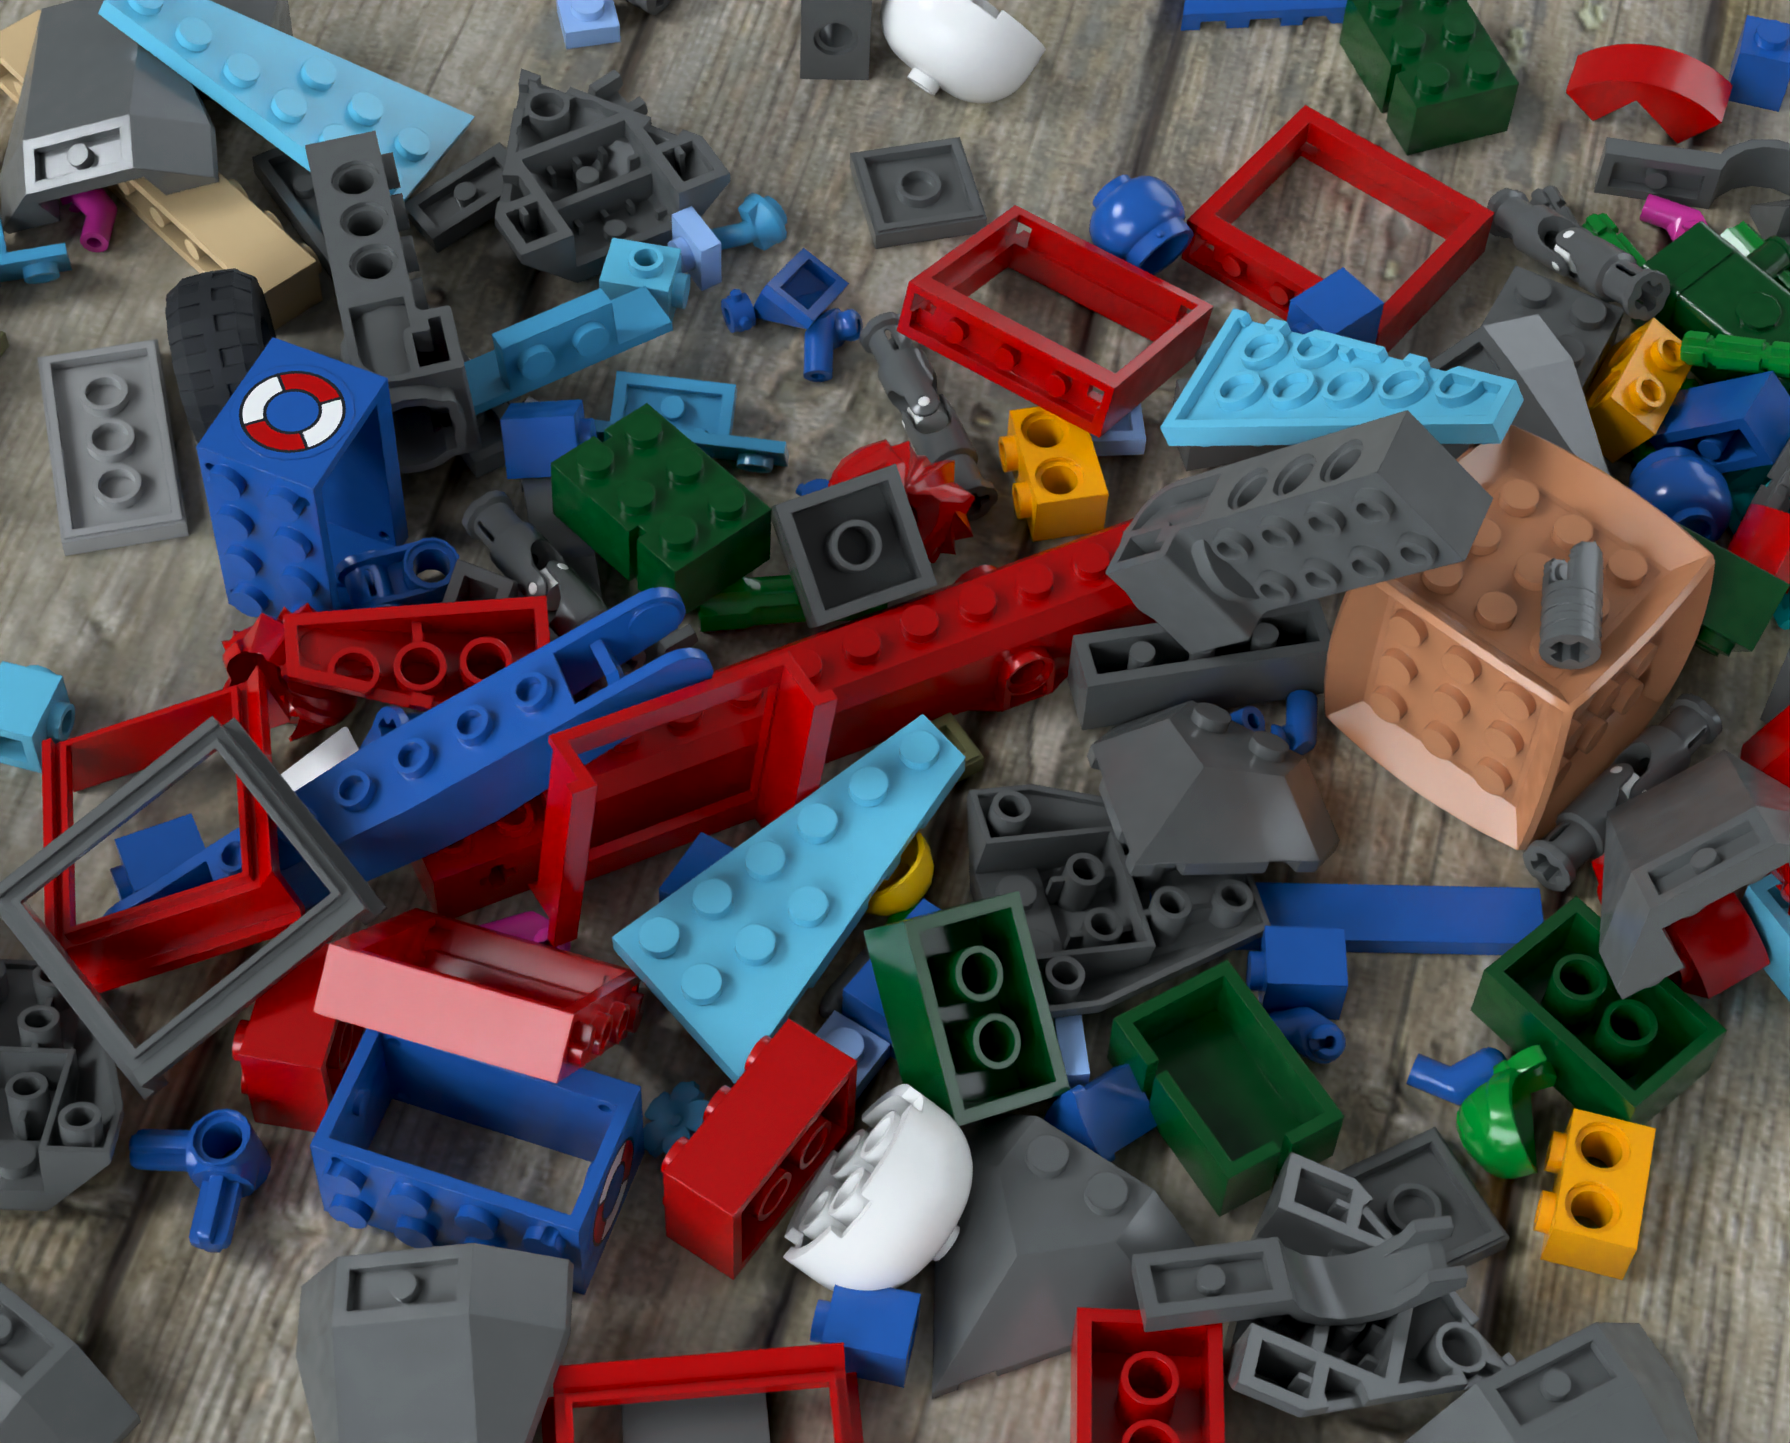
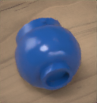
M1127 174L1118 176L1106 184L1093 199L1092 204L1096 209L1092 213L1089 224V233L1093 244L1152 275H1156L1174 262L1185 251L1194 236L1192 229L1185 222V210L1179 196L1169 184L1157 177L1138 176L1131 179Z
M1682 447L1660 449L1642 459L1630 474L1628 487L1675 522L1706 539L1716 542L1729 526L1733 500L1727 480L1707 460L1701 459L1694 451Z

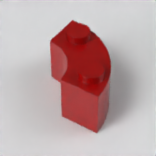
M1604 854L1591 861L1599 884L1597 886V895L1601 905ZM1734 892L1706 905L1697 914L1682 918L1665 927L1684 965V968L1667 977L1686 993L1710 999L1771 964L1756 927Z

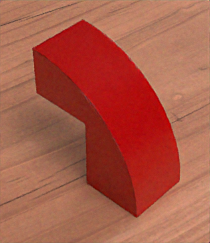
M1616 44L1589 50L1578 55L1566 93L1592 121L1637 101L1678 144L1722 123L1733 85L1716 70L1687 54L1646 44Z
M1750 504L1727 550L1790 584V514L1768 506Z

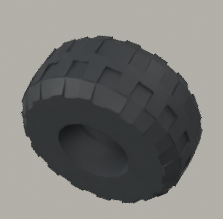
M236 268L215 270L182 278L166 295L167 334L174 373L187 420L197 443L200 442L272 337L277 338L271 314L257 278Z

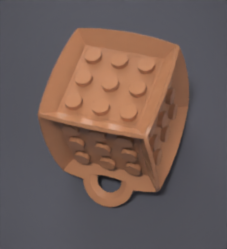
M1511 424L1501 444H1469L1468 450L1456 459L1493 497V501L1465 561L1346 591L1329 642L1324 676L1325 716L1352 742L1415 792L1480 832L1516 850H1526L1533 841L1540 840L1556 827L1558 815L1644 731L1679 677L1699 634L1711 592L1715 560L1713 554L1692 535L1629 487L1567 450ZM1581 541H1596V544L1603 552L1604 560L1601 655L1599 660L1593 665L1582 669L1569 670L1557 668L1547 664L1541 659L1539 654L1544 565L1553 558L1557 560L1565 559L1568 563L1570 560L1568 555L1571 554L1570 549Z

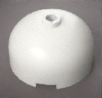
M882 0L881 27L888 45L912 69L907 78L933 96L941 88L950 95L967 102L991 103L1001 100L1015 92L1026 81L1046 50L1043 44L1023 25L1004 10L999 12L986 0Z
M901 1084L892 1088L862 1114V1121L869 1125V1128L866 1131L864 1129L857 1131L846 1142L839 1153L832 1150L806 1189L787 1227L784 1237L795 1244V1248L791 1246L783 1258L831 1291H834L835 1284L844 1288L863 1291L881 1290L889 1287L896 1289L915 1277L931 1260L936 1262L944 1257L959 1235L960 1227L957 1223L967 1204L973 1177V1163L967 1139L958 1124L948 1113L908 1084Z

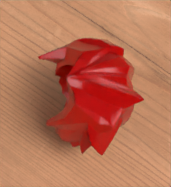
M887 439L859 447L840 461L832 473L828 487L896 464L930 563H935L940 553L956 555L955 540L973 537L966 514L975 497L954 482L955 460L930 463L927 456L916 455L910 441L891 446Z
M306 603L293 613L316 611L309 603ZM284 606L277 618L261 612L254 625L242 631L233 630L230 640L221 641L226 650L222 655V660L229 677L223 689L246 682L258 665L279 696L284 695L289 701L291 719L289 723L297 725L292 735L288 738L291 742L341 723L353 711L357 703V696L288 680L283 614L292 613Z

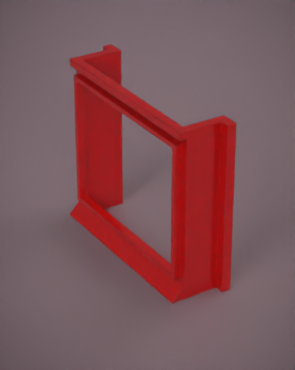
M787 651L549 735L548 743L553 749L538 881L527 885L549 917L547 939L553 948L577 939L584 884L586 881L693 842L700 832L711 835L754 818L763 829L819 789L838 700L832 689L819 693L790 652ZM768 687L750 790L589 849L598 785L578 757V754Z
M257 665L246 682L56 744L51 738L43 740V848L74 825L73 791H80L144 770L211 716L223 726L235 717L272 763L270 729L291 722L289 701L284 695L279 696ZM237 774L242 859L241 873L76 925L75 863L44 886V917L46 927L98 993L275 938L306 913L305 905L280 873L277 825Z
M844 1342L559 1365L553 1382L554 1397H548L541 1416L543 1443H575L573 1408L828 1387L834 1443H864L857 1372L846 1373Z

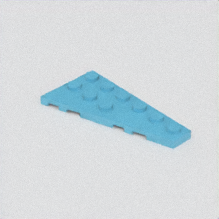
M104 0L98 12L99 15L309 172L310 168L305 145L376 131L381 154L393 152L401 188L389 190L390 195L402 193L404 202L407 201L463 135L475 117L210 0Z
M1233 308L1160 429L1169 446L1258 447L1264 445H1294L1408 410L1440 444H1501L1524 399L1516 380L1462 366H1457L1447 371L1432 368L1428 359L1423 356L1409 353L1403 360L1389 357L1386 348L1383 346L1317 329L1305 335L1292 332L1286 321L1270 318L1265 324L1252 321L1249 312Z
M924 714L920 715L612 936L614 951L735 1084L745 1072L746 1060L755 1044L765 1035L773 1038L788 1020L789 1014L806 990L813 988L867 911L868 902L884 879L888 881L900 864L901 855L918 830L926 827L965 771V756Z

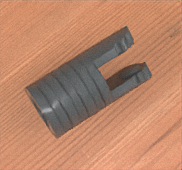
M1581 541L1570 549L1571 554L1568 555L1570 557L1568 563L1565 559L1557 560L1553 558L1544 565L1539 654L1541 659L1547 664L1557 668L1569 670L1582 669L1593 665L1599 660L1601 655L1604 560L1603 552L1596 544V541Z

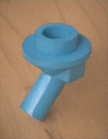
M751 193L744 198V202L738 207L742 222L710 229L721 242V250L753 243L755 247L765 251L786 239L785 225L787 224V216L779 203L772 197L765 196L763 198L758 194Z

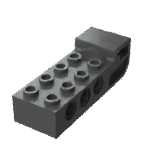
M376 131L305 145L345 336L341 342L340 359L341 362L388 378L400 474L423 472L442 465L453 456L481 450V437L451 307L445 305L429 309L422 277L409 278L408 273L420 271L412 235L400 237L399 234L400 231L410 230L402 193L390 195L389 191L401 188L393 152L381 154ZM450 413L452 426L443 427L435 433L431 416Z
M1408 410L1183 478L1163 487L1140 508L1130 525L1125 529L1120 545L1105 573L1126 592L1138 610L1156 620L1190 654L1248 640L1260 617L1269 610L1465 561L1493 501V497Z

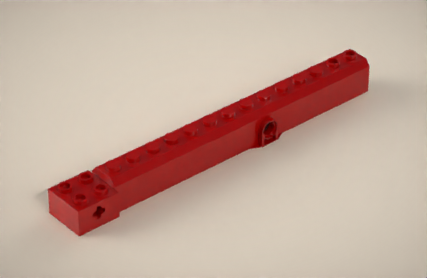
M1134 518L998 568L993 565H981L972 568L949 586L715 670L712 678L789 651L819 693L832 689L838 698L824 764L886 741L922 714L930 721H933L949 712L953 716L965 711L1003 712L1051 694L1068 677L1073 635L1158 623L1138 610L1126 592L1105 573L1120 545L1123 532ZM768 687L634 734L586 764V769L598 785L589 849L750 790ZM548 789L498 821L438 852L411 863L434 913L454 919L530 890L527 884L538 881Z

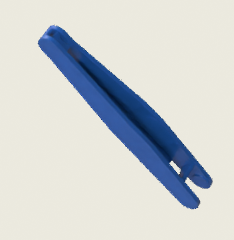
M665 587L650 588L628 598L372 741L294 792L367 882L448 847L498 821L547 790L553 749L548 743L549 735L711 679L714 670L705 652L701 649L688 647L666 653L626 676L624 675L620 665L673 632L685 617L686 609L678 592ZM605 675L607 687L575 703L573 695ZM630 736L578 754V757L585 766ZM277 826L280 873L305 905V908L322 901L331 892ZM238 827L148 886L117 902L103 916L241 873L240 828Z

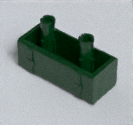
M1700 221L1650 258L1641 267L1643 269L1658 270L1669 279L1670 293L1663 309L1654 318L1680 340H1683L1686 332L1692 330L1708 332L1714 338L1718 334L1765 339L1770 345L1774 341L1790 343V292L1774 280L1785 270L1790 269V245L1781 237L1775 235L1768 237L1762 245L1745 256L1703 221ZM1638 299L1636 300V301L1639 302L1640 304H1642V305L1644 304V303L1641 302L1640 300H1638ZM1631 318V322L1638 328L1649 321ZM1712 363L1708 367L1692 365L1690 369L1706 385L1756 374L1717 369L1716 366H1712ZM1777 376L1790 396V378Z

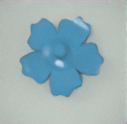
M695 1081L680 1082L675 1086L671 1094L664 1091L652 1100L644 1115L651 1122L647 1123L643 1128L644 1148L654 1158H657L663 1152L667 1154L679 1138L685 1136L690 1139L704 1122L703 1115L710 1101L703 1100L705 1094L700 1091V1085Z

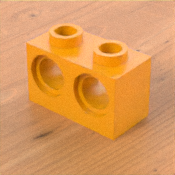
M1654 317L1610 349L1584 396L1602 454L1612 463L1657 433L1692 365L1686 364L1680 358L1682 340Z
M1040 406L1009 410L1007 436H1000L998 440L999 457L1003 471L1013 472L1016 482L1012 485L1015 514L1018 519L1026 518L1033 542L1089 534L1104 529L1109 493L1090 433Z
M1574 1108L1565 1132L1552 1131L1545 1156L1544 1171L1555 1173L1552 1192L1542 1190L1533 1224V1231L1545 1233L1540 1260L1623 1280L1638 1246L1656 1128ZM1584 1157L1597 1158L1603 1161L1608 1168L1596 1167L1590 1164ZM1573 1216L1587 1217L1594 1221L1599 1228H1587L1578 1223Z

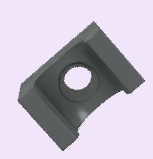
M801 0L800 79L869 80L872 0Z

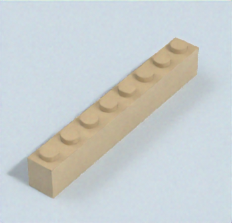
M40 9L0 31V88L17 104L41 14ZM219 173V182L169 195H165L144 177L107 186L109 190L199 273L236 268L241 272L255 276L263 290L274 330L323 300L319 279L322 267L314 251L305 243L298 244L284 231L280 221L270 211L262 212L252 203L243 187L235 179L227 180Z

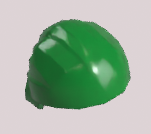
M1534 1045L1521 1050L1509 1060H1503L1493 1066L1492 1077L1471 1093L1463 1101L1457 1112L1456 1128L1466 1152L1485 1171L1498 1178L1518 1179L1538 1173L1531 1093L1554 1086L1557 1079L1551 1062L1547 1061L1540 1045Z

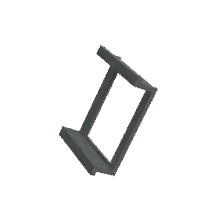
M211 716L0 882L1 918L144 1100L150 1099L169 1083L163 1076L165 1072L358 919L363 924L368 925L388 909L235 717L223 726ZM218 751L331 893L139 1045L26 900Z

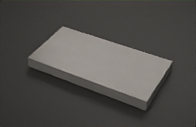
M158 339L37 357L61 542L65 556L189 536Z

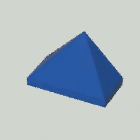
M803 248L763 288L753 306L755 317L808 329L839 297L849 283Z

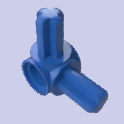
M214 1110L196 1121L191 1130L140 1129L135 1135L131 1136L129 1141L131 1166L137 1170L188 1172L190 1179L200 1189L189 1234L191 1245L210 1253H220L222 1249L228 1248L231 1245L241 1198L251 1195L266 1181L271 1170V1157L247 1118L236 1110ZM239 1147L234 1154L222 1158L228 1151Z

